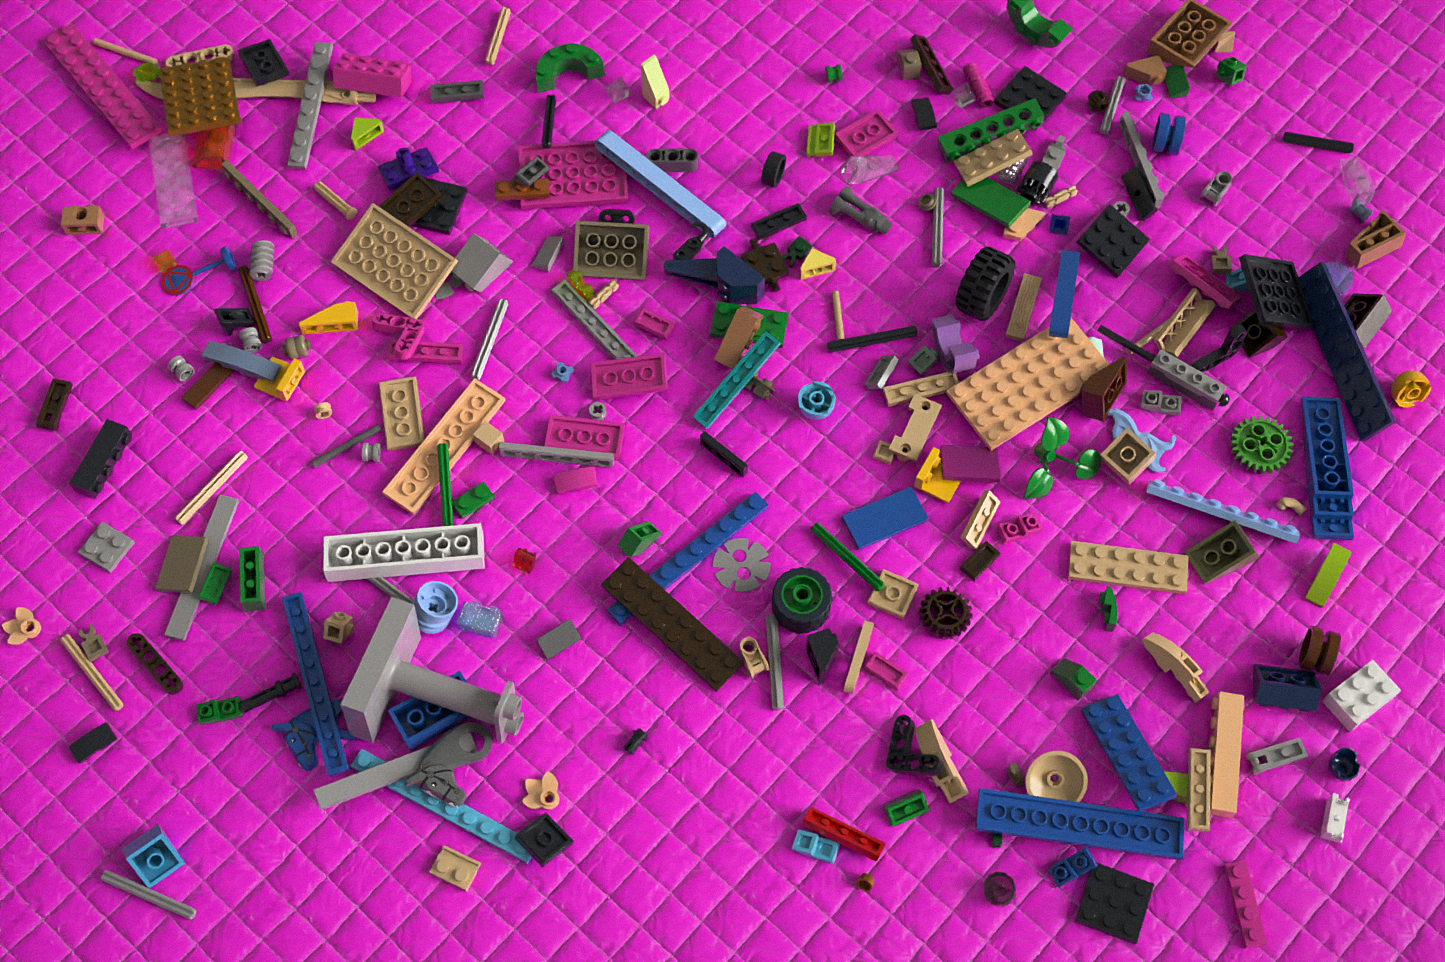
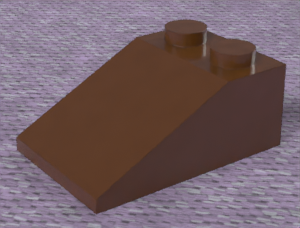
M1121 357L1093 374L1086 383L1082 384L1080 388V394H1082L1080 403L1082 415L1104 422L1110 409L1127 384L1126 357Z

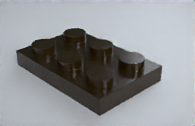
M416 172L378 207L410 227L443 196L421 174Z

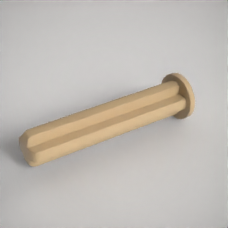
M318 181L314 184L315 191L342 212L347 220H352L357 215L355 207L349 206L322 182Z

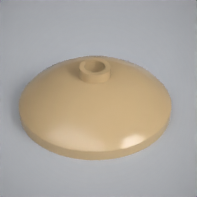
M1052 750L1042 753L1031 762L1026 772L1025 785L1028 795L1080 802L1087 790L1088 777L1083 764L1077 757L1066 751ZM1057 775V779L1053 781L1051 776Z

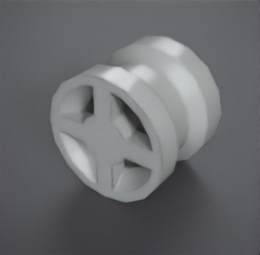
M364 442L362 445V460L379 462L381 455L380 443L370 445Z

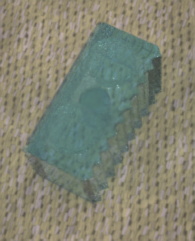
M470 601V603L464 602L456 624L458 629L496 639L502 624L503 614L499 608L494 606L486 608L475 601Z

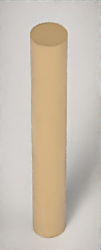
M833 291L832 300L837 340H842L845 338L840 297L838 291Z

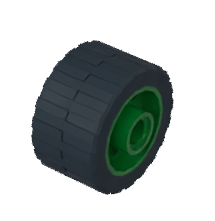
M792 568L784 572L776 580L772 593V612L780 626L798 634L809 633L817 630L828 619L832 602L831 586L820 572L814 571L811 568Z

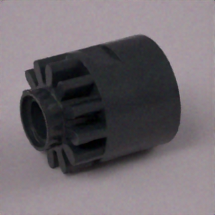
M1033 162L1021 180L1017 192L1022 197L1030 200L1032 205L1035 203L1040 205L1045 202L1057 182L1058 173L1047 163Z

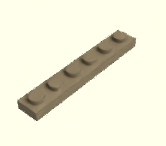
M228 160L222 163L223 175L229 181L232 180L239 191L243 190L247 199L250 202L254 201L257 208L262 213L265 212L273 224L277 223L284 235L288 234L292 239L298 235L295 225Z

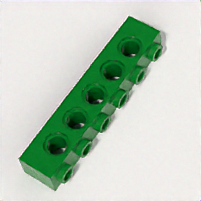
M1034 98L938 136L937 146L946 162L954 161L1016 129L1023 134L1029 129L1040 127L1043 124L1044 113Z

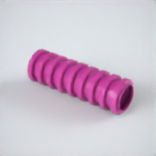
M977 63L967 64L964 66L963 72L980 107H989L993 104L994 98Z

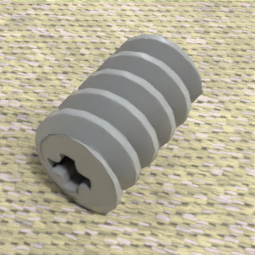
M260 240L251 245L249 275L252 279L257 281L270 280L274 265V243Z

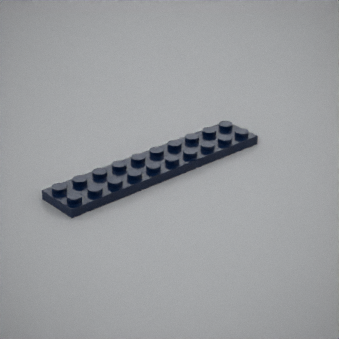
M1319 262L1298 278L1315 326L1313 331L1360 439L1366 441L1395 424L1396 421L1325 262Z

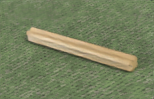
M241 450L238 451L175 516L176 521L181 525L185 524L246 461L247 455Z
M69 634L60 639L61 643L112 709L119 711L123 708L124 704L74 639Z

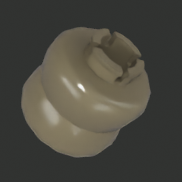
M301 334L286 338L285 344H282L285 356L288 355L291 360L307 357L309 354L308 350H311L309 339H305L304 335Z

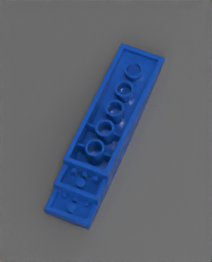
M1302 397L1305 466L1313 539L1353 540L1352 519L1354 512L1352 498L1354 492L1340 398Z

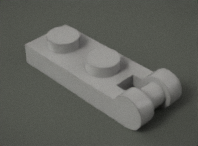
M1299 737L1251 752L1246 757L1249 762L1251 761L1254 775H1257L1267 770L1306 759L1308 754ZM1263 757L1265 763L1261 764L1258 758Z

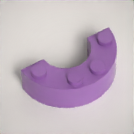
M952 314L931 319L935 345L945 370L949 374L974 369L976 361L979 359V351L977 348H974L971 342L962 343L959 332L961 331L960 322L956 321Z

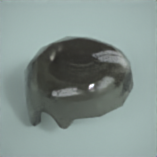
M995 872L990 874L984 881L985 897L991 905L1004 907L1012 903L1016 896V886L1009 875L1005 872Z

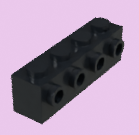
M109 419L105 421L69 483L75 492L94 499L102 492L104 483L112 475L116 462L121 459L123 450L131 442L132 433L127 426Z

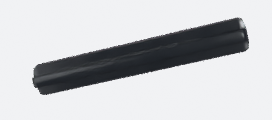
M555 95L546 96L541 141L542 148L544 149L551 148L556 106Z
M1285 132L1283 135V142L1345 153H1352L1354 149V143L1292 132Z

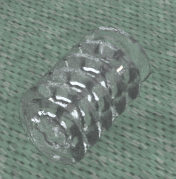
M1028 158L997 172V178L1006 185L1014 186L1017 182L1016 180L1019 179V175L1022 174L1025 165L1028 163Z

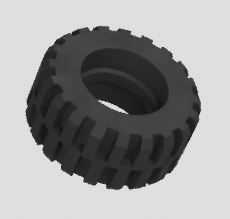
M990 246L982 248L975 255V258L972 259L965 271L964 277H962L955 301L957 309L980 321L988 320L998 309L1011 284L1016 264L1013 257Z

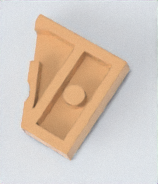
M1027 208L1009 228L1005 227L1003 237L1021 241L1028 232L1035 228V225L1040 220L1044 219L1046 212Z

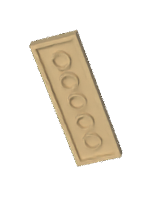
M1071 541L1068 579L1186 594L1189 556Z

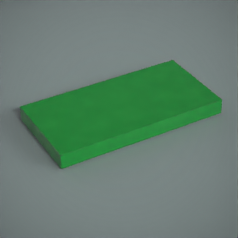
M988 177L970 186H967L963 179L951 191L952 197L1007 228L1031 205L1030 200Z

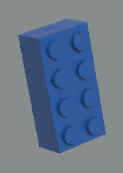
M461 671L449 676L467 682ZM414 697L388 710L410 751L470 718V716Z

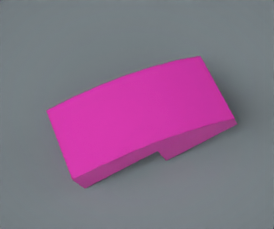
M595 467L574 469L554 474L556 491L559 494L598 486Z
M1036 513L1022 515L1016 520L1000 523L997 526L1004 544L1026 538L1043 530Z

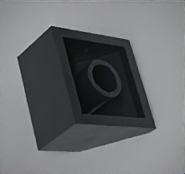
M830 628L807 635L805 649L819 685L824 683L835 660V654L838 651L837 645L839 643L835 633L832 634Z

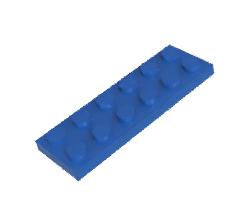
M1118 694L1081 708L1082 715L1138 812L1176 798L1177 793Z

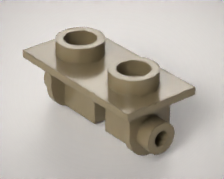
M756 373L745 387L751 390L753 385H756L753 392L762 399L768 400L771 397V389L775 392L776 389L772 387V382L766 378L763 380L757 377L758 373Z

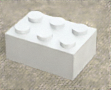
M1371 660L1331 691L1322 702L1351 732L1391 701L1401 689L1374 660Z

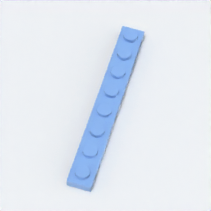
M1149 480L1147 493L1232 522L1235 520L1240 525L1296 544L1299 540V531L1292 525L1284 526L1278 524L1274 519L1260 518L1254 512L1246 513L1240 511V508L1229 505L1228 507L1222 505L1216 499L1208 500L1198 493L1192 492L1190 494L1184 492V489L1178 486L1170 487L1165 485L1163 481Z

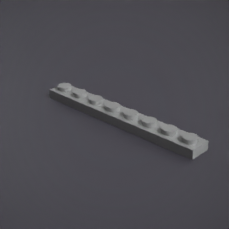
M314 43L287 164L290 169H307L333 50L332 43Z

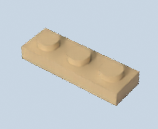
M990 490L983 491L960 537L971 549L978 548L1000 504V501Z

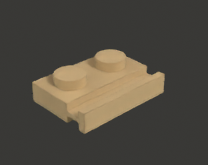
M444 845L429 872L467 892L481 863Z

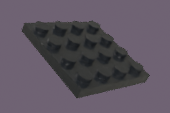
M1243 254L1239 257L1241 269L1246 278V285L1249 288L1251 300L1260 324L1310 330L1315 327L1292 261Z

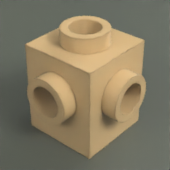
M334 612L329 618L327 617L323 626V639L342 644L353 634V616H349L344 612Z

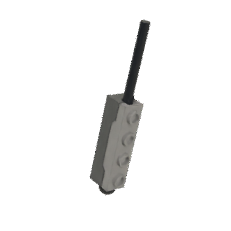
M1100 325L1097 331L1150 361L1151 366L1148 374L1212 411L1218 402H1220L1218 406L1221 407L1228 405L1230 397L1227 393L1224 395L1227 388L1225 385L1162 349L1156 356L1103 325Z

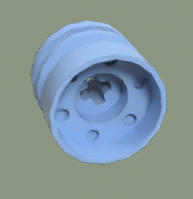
M430 581L421 586L412 604L415 606L420 631L435 634L443 631L450 622L451 617L456 611L458 598L455 591L448 584L440 581Z

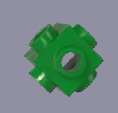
M1230 56L1219 61L1216 77L1229 85H1234L1243 81L1247 65L1240 62L1236 57Z

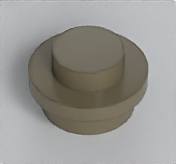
M929 193L923 194L919 198V206L924 211L934 208L937 202L935 196Z

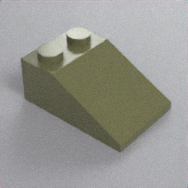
M1235 520L1184 551L1189 556V560L1205 584L1239 570L1260 558L1248 537Z

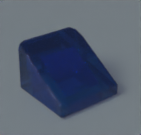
M1052 214L1049 232L1067 235L1070 217Z

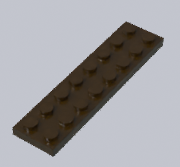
M629 557L601 583V587L716 692L744 664L734 652Z

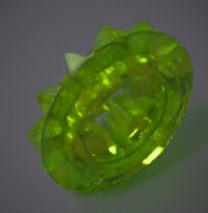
M144 63L133 70V75L136 80L149 82L160 77L159 69L161 67L154 63Z

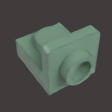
M925 345L908 360L921 375L933 364L941 362L937 358L939 354L932 347L929 349Z

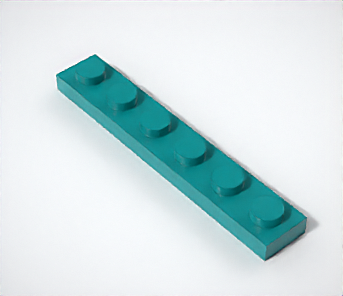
M765 331L697 410L693 418L706 429H709L781 343Z

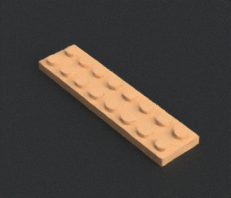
M474 378L383 490V495L412 515H415L440 484L438 444H448L449 467L451 470L474 441L473 433L485 421L489 422L504 404L505 398Z

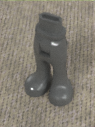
M848 186L841 190L839 196L835 198L829 209L830 214L846 213L864 227L871 230L876 229L877 233L880 231L886 235L893 223L887 220L888 217L879 212L878 209L873 208L854 195Z

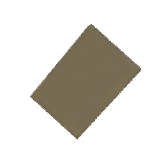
M172 536L155 589L158 592L193 593L209 540L206 537Z

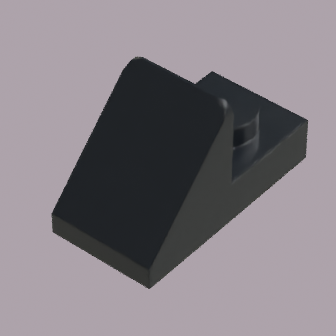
M215 308L214 310L221 327L229 336L235 327H252L255 323L249 308Z

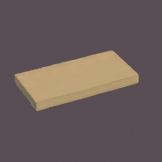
M416 376L379 382L387 450L394 451L420 446L425 440Z

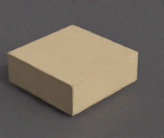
M880 440L873 459L891 465L895 453L888 451L891 444Z

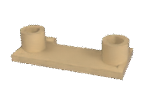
M914 394L908 407L909 410L914 412L902 437L895 435L888 451L896 453L900 461L912 460L916 462L942 405Z

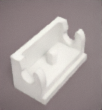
M1333 793L1326 801L1320 838L1341 844L1344 837L1343 833L1350 799H1338L1339 794Z

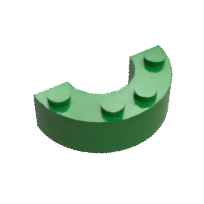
M1007 0L1006 8L1016 32L1023 35L1032 45L1044 48L1056 47L1073 30L1061 18L1057 21L1044 18L1037 11L1033 0Z
M569 43L551 48L542 55L536 66L535 75L538 93L555 89L556 78L566 71L574 70L581 72L588 80L605 76L603 60L594 50L580 44Z

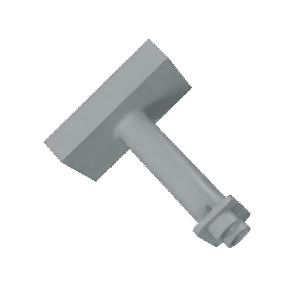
M391 597L341 702V708L350 735L373 743L396 692H400L495 725L497 742L499 743L505 741L507 734L516 736L522 725L524 713L519 711L522 697L515 694L514 682L508 681L503 693L499 694L411 664L410 661L421 639L415 606L412 603Z

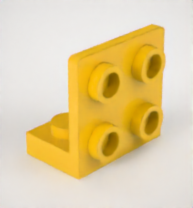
M271 357L270 361L281 365L275 381L270 382L258 379L254 387L269 395L288 401L305 373L302 362L294 358L290 364Z
M933 447L916 477L914 487L949 503L961 481L942 480L941 458H939L940 450Z

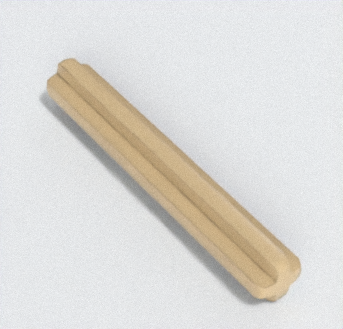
M501 8L485 58L487 65L492 66L495 63L510 16L509 8Z

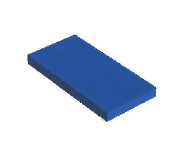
M912 487L842 515V519L858 550L923 524L929 519Z

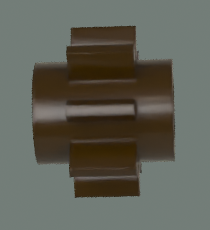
M1095 90L1089 94L1087 105L1090 110L1101 112L1107 108L1109 96L1102 90Z

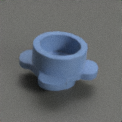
M1141 84L1135 87L1136 100H1152V88L1149 85Z
M559 362L556 369L552 371V377L557 378L561 382H567L570 374L574 371L573 367Z

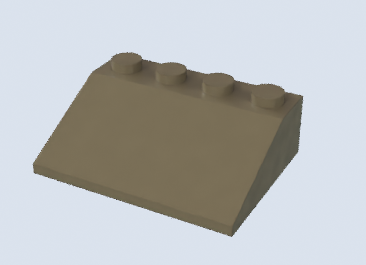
M576 221L573 276L646 280L650 226L644 224Z

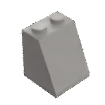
M473 233L455 257L458 262L452 269L453 273L451 275L459 281L462 279L466 282L464 286L472 292L474 289L482 292L514 261L488 240Z

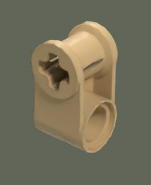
M752 637L742 639L739 653L750 678L764 670L766 672L769 671L768 662L762 654L757 641ZM746 645H750L754 649L750 652H747L743 649V647Z

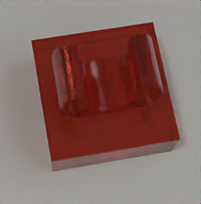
M518 548L515 551L512 566L530 574L534 568L536 553L532 554L526 548Z

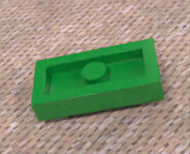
M483 481L453 500L452 505L461 518L464 519L495 499V497Z

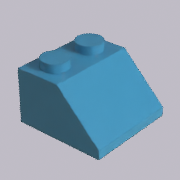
M159 824L122 848L125 858L149 889L185 864Z

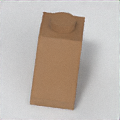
M1159 55L1127 63L1124 70L1125 77L1147 85L1160 84L1164 81L1167 73Z

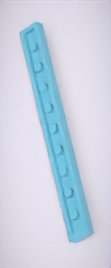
M361 749L351 767L358 772H362L386 763V761ZM410 777L386 786L527 864L532 857L516 841L515 836L518 833L465 804L453 807L427 794L416 785L406 787L404 782Z

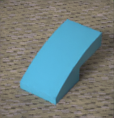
M798 829L792 850L834 864L840 844L821 838L818 834Z

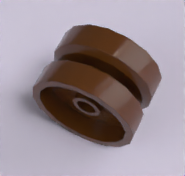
M1311 625L1305 634L1298 661L1299 667L1311 670L1315 666L1316 672L1329 675L1338 656L1341 635L1333 631H1328L1324 635L1322 628Z

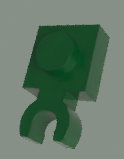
M798 236L787 248L789 253H785L782 258L784 262L787 259L791 260L789 267L792 268L795 265L796 259L802 261L810 253L813 246Z

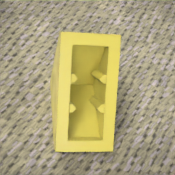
M812 248L801 266L800 279L803 280L835 271L836 259Z

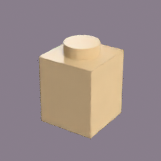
M486 421L473 433L475 443L492 455L499 451L500 442H505L503 433Z

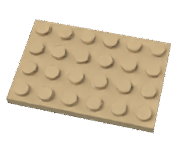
M372 203L331 262L409 317L418 319L458 260Z

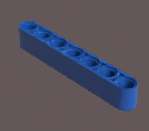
M1062 250L1049 330L1050 337L1068 339L1080 252Z

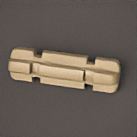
M1070 186L1067 190L1063 189L1053 194V196H1048L1044 204L1047 208H1050L1054 204L1069 199L1068 197L1076 196L1077 189L1075 186Z
M611 280L595 297L589 300L588 304L593 309H596L612 292L618 289V283L615 280Z

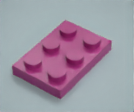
M878 109L835 133L836 140L855 162L898 137L896 129Z

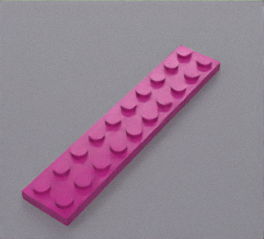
M72 22L42 40L44 45L132 150L162 132L160 125Z

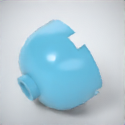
M814 381L812 384L804 385L799 391V409L807 418L813 420L824 419L834 409L836 396L832 388L826 383Z

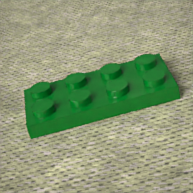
M717 301L710 336L724 339L737 309L743 307V305ZM746 306L764 315L758 332L752 338L753 343L755 344L764 332L767 331L781 343L778 348H783L789 313Z

